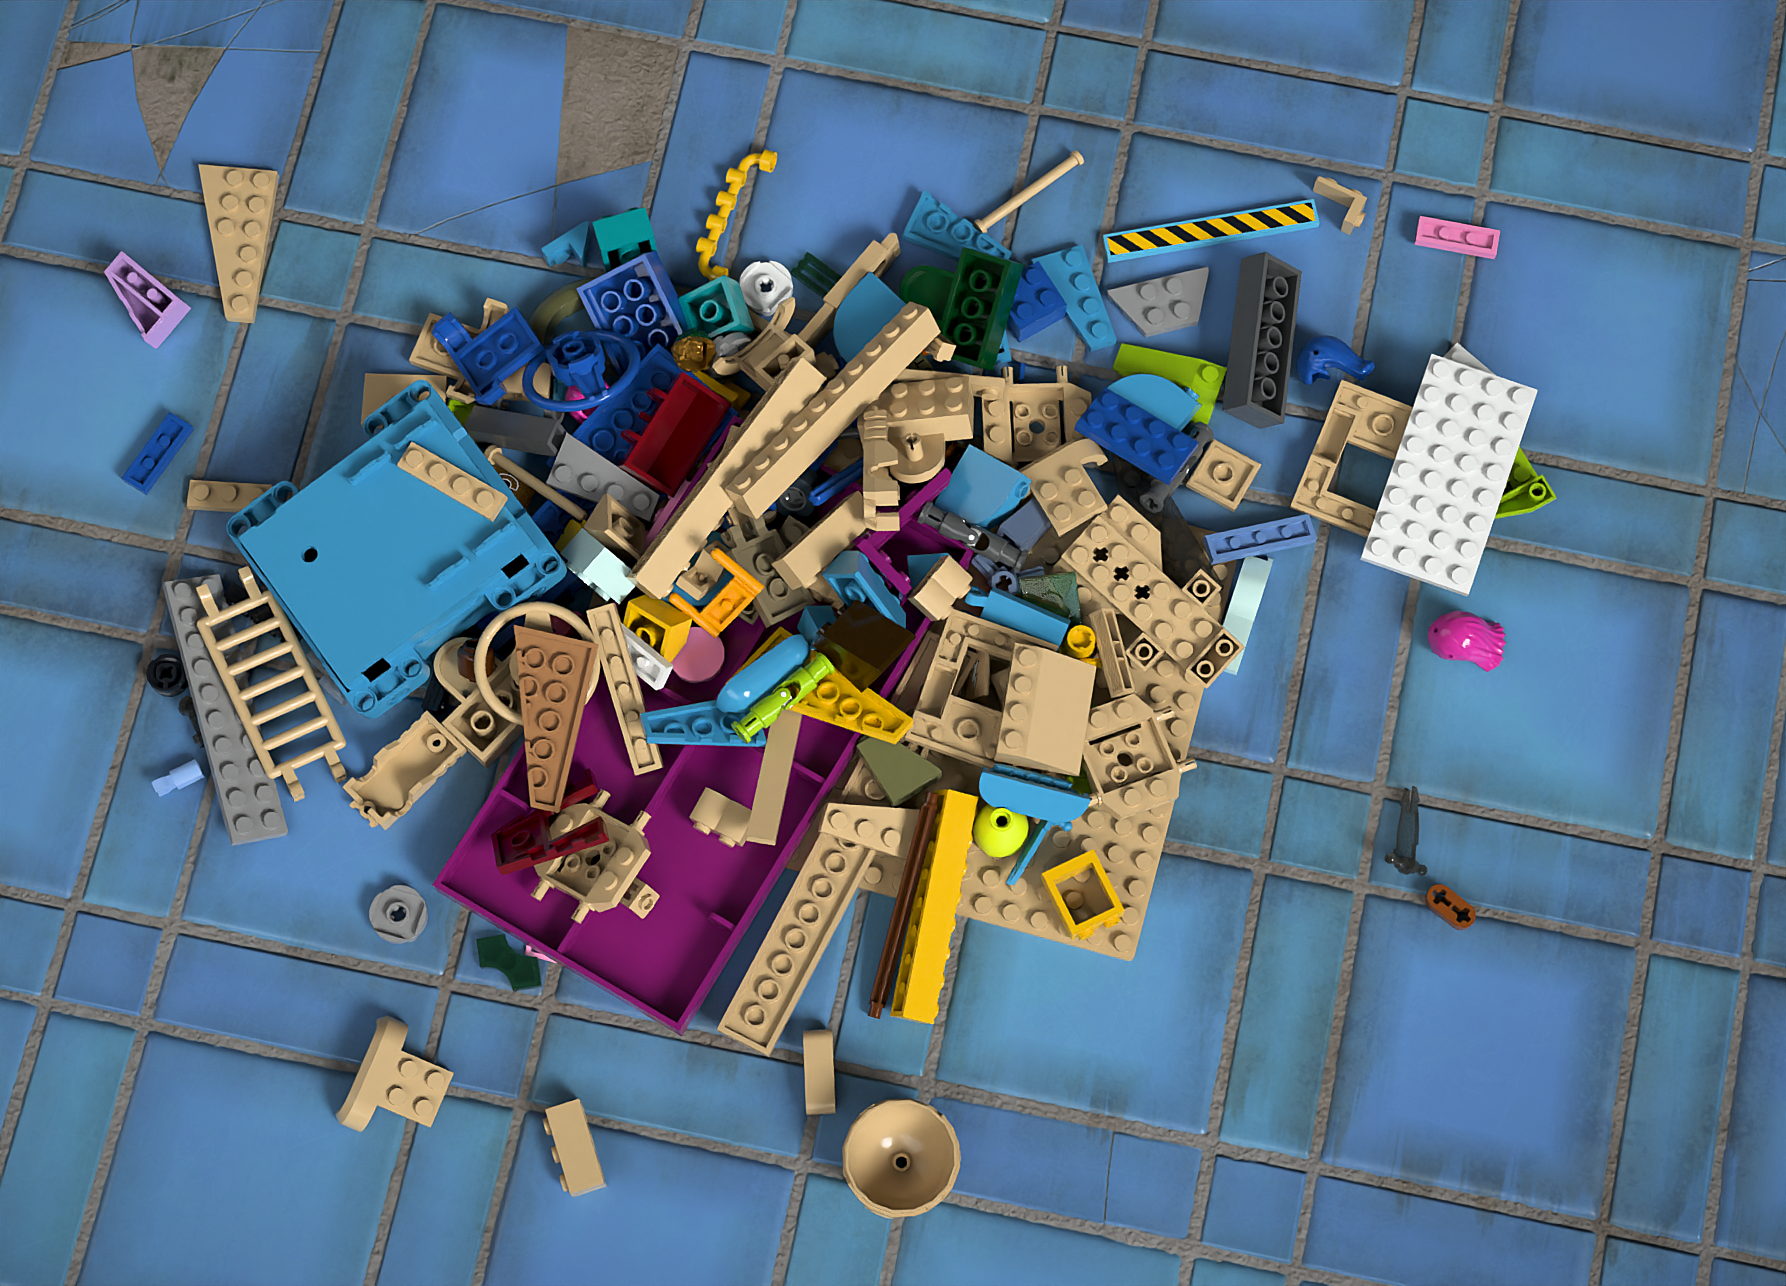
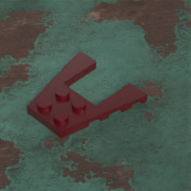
M590 768L584 771L586 776L575 784L571 781L566 784L561 810L598 792L595 775ZM536 808L534 812L526 817L521 814L491 834L497 869L503 876L608 842L609 836L605 822L599 816L552 840L547 817L555 814V812Z

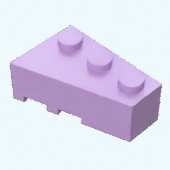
M122 251L104 271L120 300L123 301L129 311L130 317L139 328L144 341L157 350L189 312L191 307Z

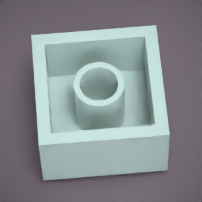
M583 528L560 553L568 560L566 566L606 601L612 598L620 604L635 587L626 578L631 569Z

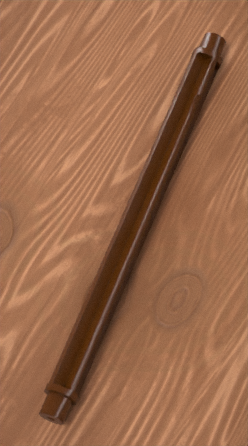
M927 791L925 801L921 804L871 992L868 1016L880 1019L882 1009L886 1006L938 806L936 805L939 794Z

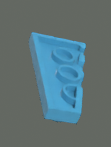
M926 190L923 191L902 234L903 240L959 262L963 247L976 249L1009 260L1012 257L1010 250L986 233L978 231L973 227L972 223L965 218L962 219L951 211V208L943 202L939 203L932 198V195Z
M1083 245L1031 259V265L1037 261L1040 262L1067 304L1066 314L1090 352L1115 345L1117 339Z
M717 700L640 713V722L646 743L766 747V738L762 728L751 737V741L748 744L743 742L735 733L731 724L734 721L739 722L746 716L745 712L724 713L716 707Z

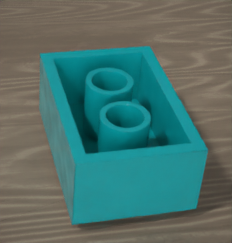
M645 207L630 208L624 213L615 216L605 215L592 222L606 273L645 253L657 252L655 237Z

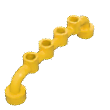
M765 149L762 154H749L741 160L737 169L729 168L726 175V183L730 184L728 191L721 190L718 193L716 206L720 207L717 215L711 213L708 216L706 229H709L710 233L707 238L700 237L696 245V252L701 253L698 260L699 271L710 282L723 275L728 277V268L716 265L711 269L709 267V260L714 256L718 239L726 229L727 218L730 211L736 205L740 188L746 182L748 169L753 164H759L760 170L771 173L777 162V152Z

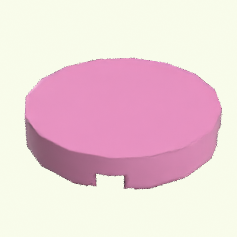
M691 627L686 644L671 662L674 665L672 668L673 672L680 679L689 683L710 681L722 670L725 663V649L718 636L714 638L701 627Z

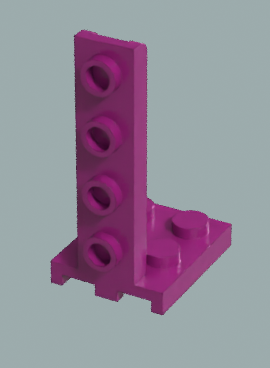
M947 468L935 477L925 481L927 485L921 491L917 489L912 491L905 499L907 503L900 510L895 507L889 512H899L900 529L923 509L928 500L932 501L949 485L951 472ZM871 529L864 536L865 539L857 545L858 549L856 551L863 553L868 558V564L875 573L883 578L886 588L898 598L900 606L908 601L907 598L911 593L912 587L909 585L911 580L903 571L899 570L897 572L890 565L892 561L882 550L877 551L898 531H875Z

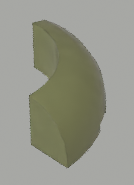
M595 277L584 278L562 286L548 295L533 311L528 319V323L544 347L550 343L556 326L565 317L568 318L574 313L586 309L576 288L594 280Z

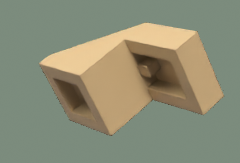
M718 540L705 547L694 567L680 575L676 582L677 586L696 600H700L710 593L728 572L727 569L711 557V551L715 548H719L725 554L730 551Z

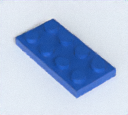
M1106 387L1103 388L1077 421L1074 429L1167 485H1170L1199 444L1198 441Z

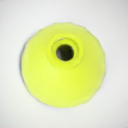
M987 804L978 812L972 831L974 840L982 851L989 857L1002 858L1012 856L1023 848L1028 840L1029 825L1026 815ZM999 817H1001L1003 820L1007 821V824L1004 826H999L996 823V820H998Z

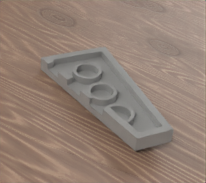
M568 433L565 435L546 482L552 488L596 504L599 503L603 495L608 493L636 518L651 523L661 499L659 494Z

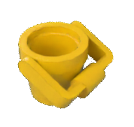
M1078 625L1070 629L1065 634L1057 653L1096 666V668L1103 667L1099 650V658H1094L1098 646L1091 628Z

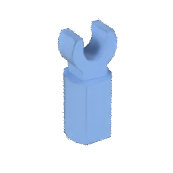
M194 759L169 771L170 775L158 778L151 783L159 796H163L176 787L179 790L204 778V774L198 762Z

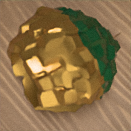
M695 327L678 335L671 347L675 363L686 372L692 371L697 373L699 370H707L717 354L715 344L705 331H698Z

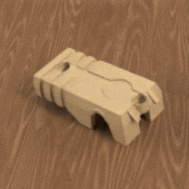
M887 410L864 412V518L866 528L875 531H900L899 512L880 513L876 511V506L898 505V500H900V485H898V481L889 477V466L898 464V450L888 442Z
M425 711L418 721L416 720L410 726L411 728L408 731L406 730L397 741L395 740L386 745L373 757L374 765L367 775L359 779L352 777L343 786L346 793L354 800L349 806L352 809H359L362 817L370 821L369 825L372 828L380 825L386 831L398 818L405 815L412 805L437 782L436 779L438 777L441 778L447 772L446 769L451 768L459 757L461 758L467 753L466 748L428 711ZM435 740L441 742L438 747L433 746ZM366 807H372L367 811L369 814L364 812Z

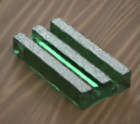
M807 252L804 255L805 258L798 262V266L791 270V275L824 298L828 292L801 273V271L805 270L830 290L835 284L809 266L808 263L836 283L842 276Z

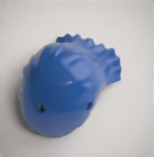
M1319 335L1311 338L1302 348L1297 359V372L1300 380L1306 385H1311L1317 378L1330 380L1329 373L1325 369L1331 367L1338 368L1360 381L1372 373L1375 364L1371 360L1360 358L1342 340L1329 335Z

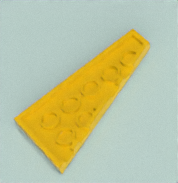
M780 626L729 680L779 643L793 635ZM811 650V662L816 658L815 655L818 653L815 650ZM836 668L832 675L828 673L816 683L817 687L788 709L892 744H896L913 726L914 720L868 687L861 693ZM792 685L786 688L790 691L793 699L800 692L798 688Z

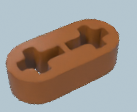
M1437 884L1427 891L1425 895L1426 906L1452 928L1463 931L1474 923L1476 919L1474 908L1450 888ZM1440 892L1445 895L1443 900L1449 907L1443 902L1435 904L1433 902L1435 897L1432 893L1436 895ZM1451 908L1459 913L1463 910L1466 911L1468 922L1463 920L1459 923L1456 920L1458 915Z

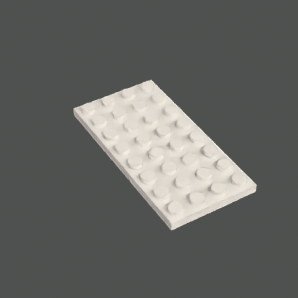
M1431 354L1360 560L1467 597L1538 390Z

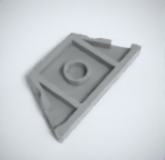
M1204 267L1107 290V297L1121 308L1122 314L1129 321L1135 323L1137 329L1145 338L1196 326L1199 321L1209 268Z

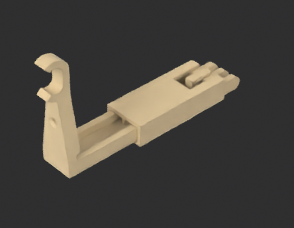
M895 233L888 234L881 244L873 240L823 298V307L798 334V337L813 350L834 327V320L842 301L858 284V281L870 271L880 279L892 266L891 263L901 253L898 237ZM748 309L755 329L749 335L756 331L762 333L770 322ZM783 331L789 338L792 336L786 331Z

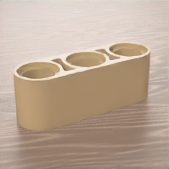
M832 1029L803 1031L806 1114H836Z

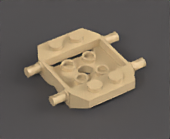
M1061 366L1056 367V383L1015 384L1013 382V368L1008 367L1007 377V367L1001 368L1002 378L1005 379L1003 399L985 400L981 397L983 452L1017 471L1061 446L1059 402H1063L1065 443L1076 438H1087L1074 429L1077 421L1092 404L1091 392L1068 382L1067 366L1062 367V372ZM1010 403H1012L1015 452H1012ZM1038 422L1042 424L1044 431L1035 434L1031 432L1029 425Z
M1131 694L1089 710L1081 766L1087 774L1092 794H1089L1091 799L1089 806L1097 804L1101 810L1118 820H1122L1172 802L1179 797L1181 774L1191 769H1196L1197 764L1194 762L1195 759L1193 757L1181 762H1175L1159 725L1160 721L1174 717V711H1171V706L1155 711L1135 694ZM1139 724L1140 726L1136 730L1090 746L1089 741ZM1122 753L1127 754L1131 758V765L1122 766L1119 764L1117 756Z
M600 789L592 803L573 804L561 810L550 827V833L553 840L601 816L607 827L609 841L574 852L567 858V855L534 865L538 876H540V881L530 895L541 901L549 887L571 895L580 901L579 906L570 917L579 924H581L589 910L593 912L596 910L600 913L616 907L651 854L648 840L644 837L645 833L642 831L651 816L641 810L633 824L628 826L607 815L602 810V807L611 795L603 789ZM600 854V860L595 865H591L594 856ZM565 859L564 867L560 872H558V868Z

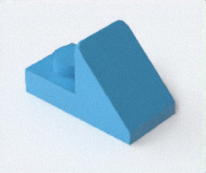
M584 221L541 248L543 258L549 267L555 264H562L569 258V255L573 254L582 268H585L592 237L589 223Z

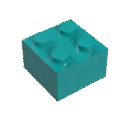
M725 275L678 298L688 330L695 327L698 331H705L712 341L718 336L726 337L735 332H742L747 335L755 331L739 282Z

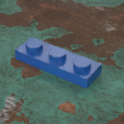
M169 412L125 472L122 480L147 495L193 432L194 428L192 425Z

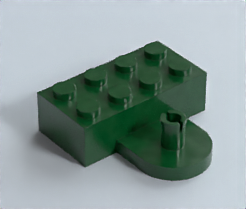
M963 247L955 273L929 265H920L909 270L901 281L899 298L906 304L913 302L929 308L935 322L940 326V333L956 345L951 359L977 368L993 370L1024 264L976 249Z

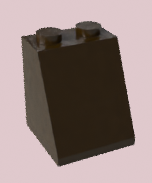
M856 599L850 607L845 603L834 614L837 620L833 624L827 621L816 632L819 638L813 646L820 653L824 654L832 665L862 693L908 647L916 636Z

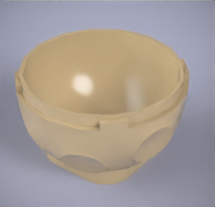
M911 1098L886 1099L872 1104L861 1112L852 1123L842 1147L843 1173L852 1193L866 1209L889 1219L917 1216L931 1210L943 1201L952 1190L960 1169L961 1151L952 1125L944 1114H941L933 1106ZM899 1158H904L907 1161V1165L904 1168H899L896 1165V1161Z

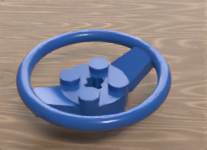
M572 330L553 338L552 343L545 346L542 352L529 361L522 377L523 391L533 404L549 411L574 412L589 409L611 400L631 384L640 367V354L636 345L622 334L606 330L582 332ZM600 341L611 342L621 346L627 351L629 356L627 370L616 383L607 389L602 377V373L606 369L604 365L606 359ZM548 359L553 375L557 379L562 380L566 386L576 385L584 398L572 401H557L541 396L533 386V379L537 369Z

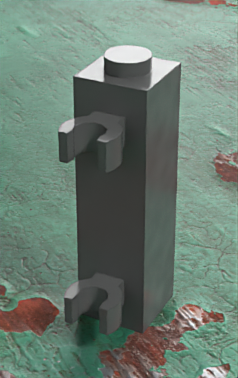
M503 396L491 406L488 405V408L474 406L470 416L466 419L464 428L475 443L489 446L496 445L500 448L557 457L567 433L560 424L564 418V412L544 409V417L508 412L509 403L502 402Z

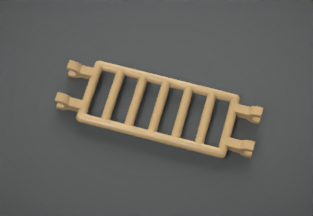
M249 566L239 569L238 573L249 596L248 599L219 611L207 584L196 588L197 595L207 613V616L197 621V627L266 775L270 779L282 775L294 802L305 798V793L296 777L294 769L325 757L336 783L347 779V773L336 753L337 750L346 746V740L285 611L270 590L260 593ZM268 602L274 617L216 641L210 628L211 626ZM280 627L286 640L285 642L228 666L222 651ZM291 651L298 666L241 691L239 690L233 676ZM303 676L309 691L255 715H251L245 703L246 700ZM315 701L321 716L263 741L257 725ZM321 727H327L333 741L276 766L274 765L268 752L269 750Z

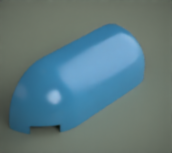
M797 634L785 639L736 674L719 693L716 707L724 713L745 712V715L749 714L751 707L761 699L770 696L773 690L800 667H806L811 662V649L805 637Z
M995 763L993 768L987 769L983 767L979 778L980 794L991 806L1005 808L1011 812L1050 822L1065 823L1075 820L1086 811L1091 801L1087 793L1081 795L1071 789L1073 784L1071 782L1009 765Z

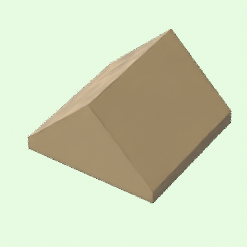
M608 493L603 495L583 529L620 560L637 563L646 551L645 524Z

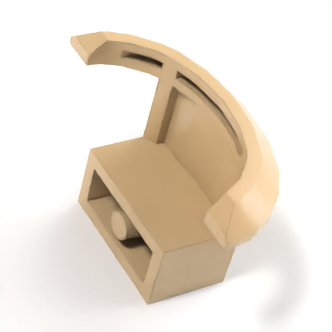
M787 298L778 304L770 323L748 346L730 357L722 358L718 356L713 363L715 372L720 375H730L742 370L767 392L792 358L803 357L816 368L817 363L814 350L795 333L789 338L783 332L793 315L795 298Z

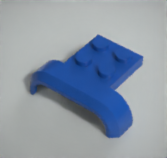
M514 307L474 339L451 312L435 323L432 331L433 336L448 351L476 394L474 399L483 405L491 406L507 393V389L502 382L545 349L517 307Z

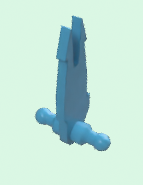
M1040 819L1026 842L1015 866L1012 868L1006 883L1010 886L1011 884L1015 885L1052 825H1058L1063 831L1068 832L1072 829V823L1070 821L1055 823Z

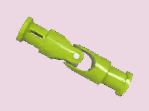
M818 652L815 655L816 658L804 668L800 667L779 684L770 696L761 699L751 707L749 714L739 722L734 721L731 724L735 733L743 742L748 744L751 741V737L760 729L767 728L775 722L783 709H790L817 687L816 683L828 673L832 675L835 672L832 663L824 654ZM792 685L798 688L800 692L793 699L790 691L784 687Z

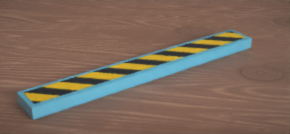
M1314 199L1105 234L1102 239L1107 262L1111 263L1319 227L1320 222Z

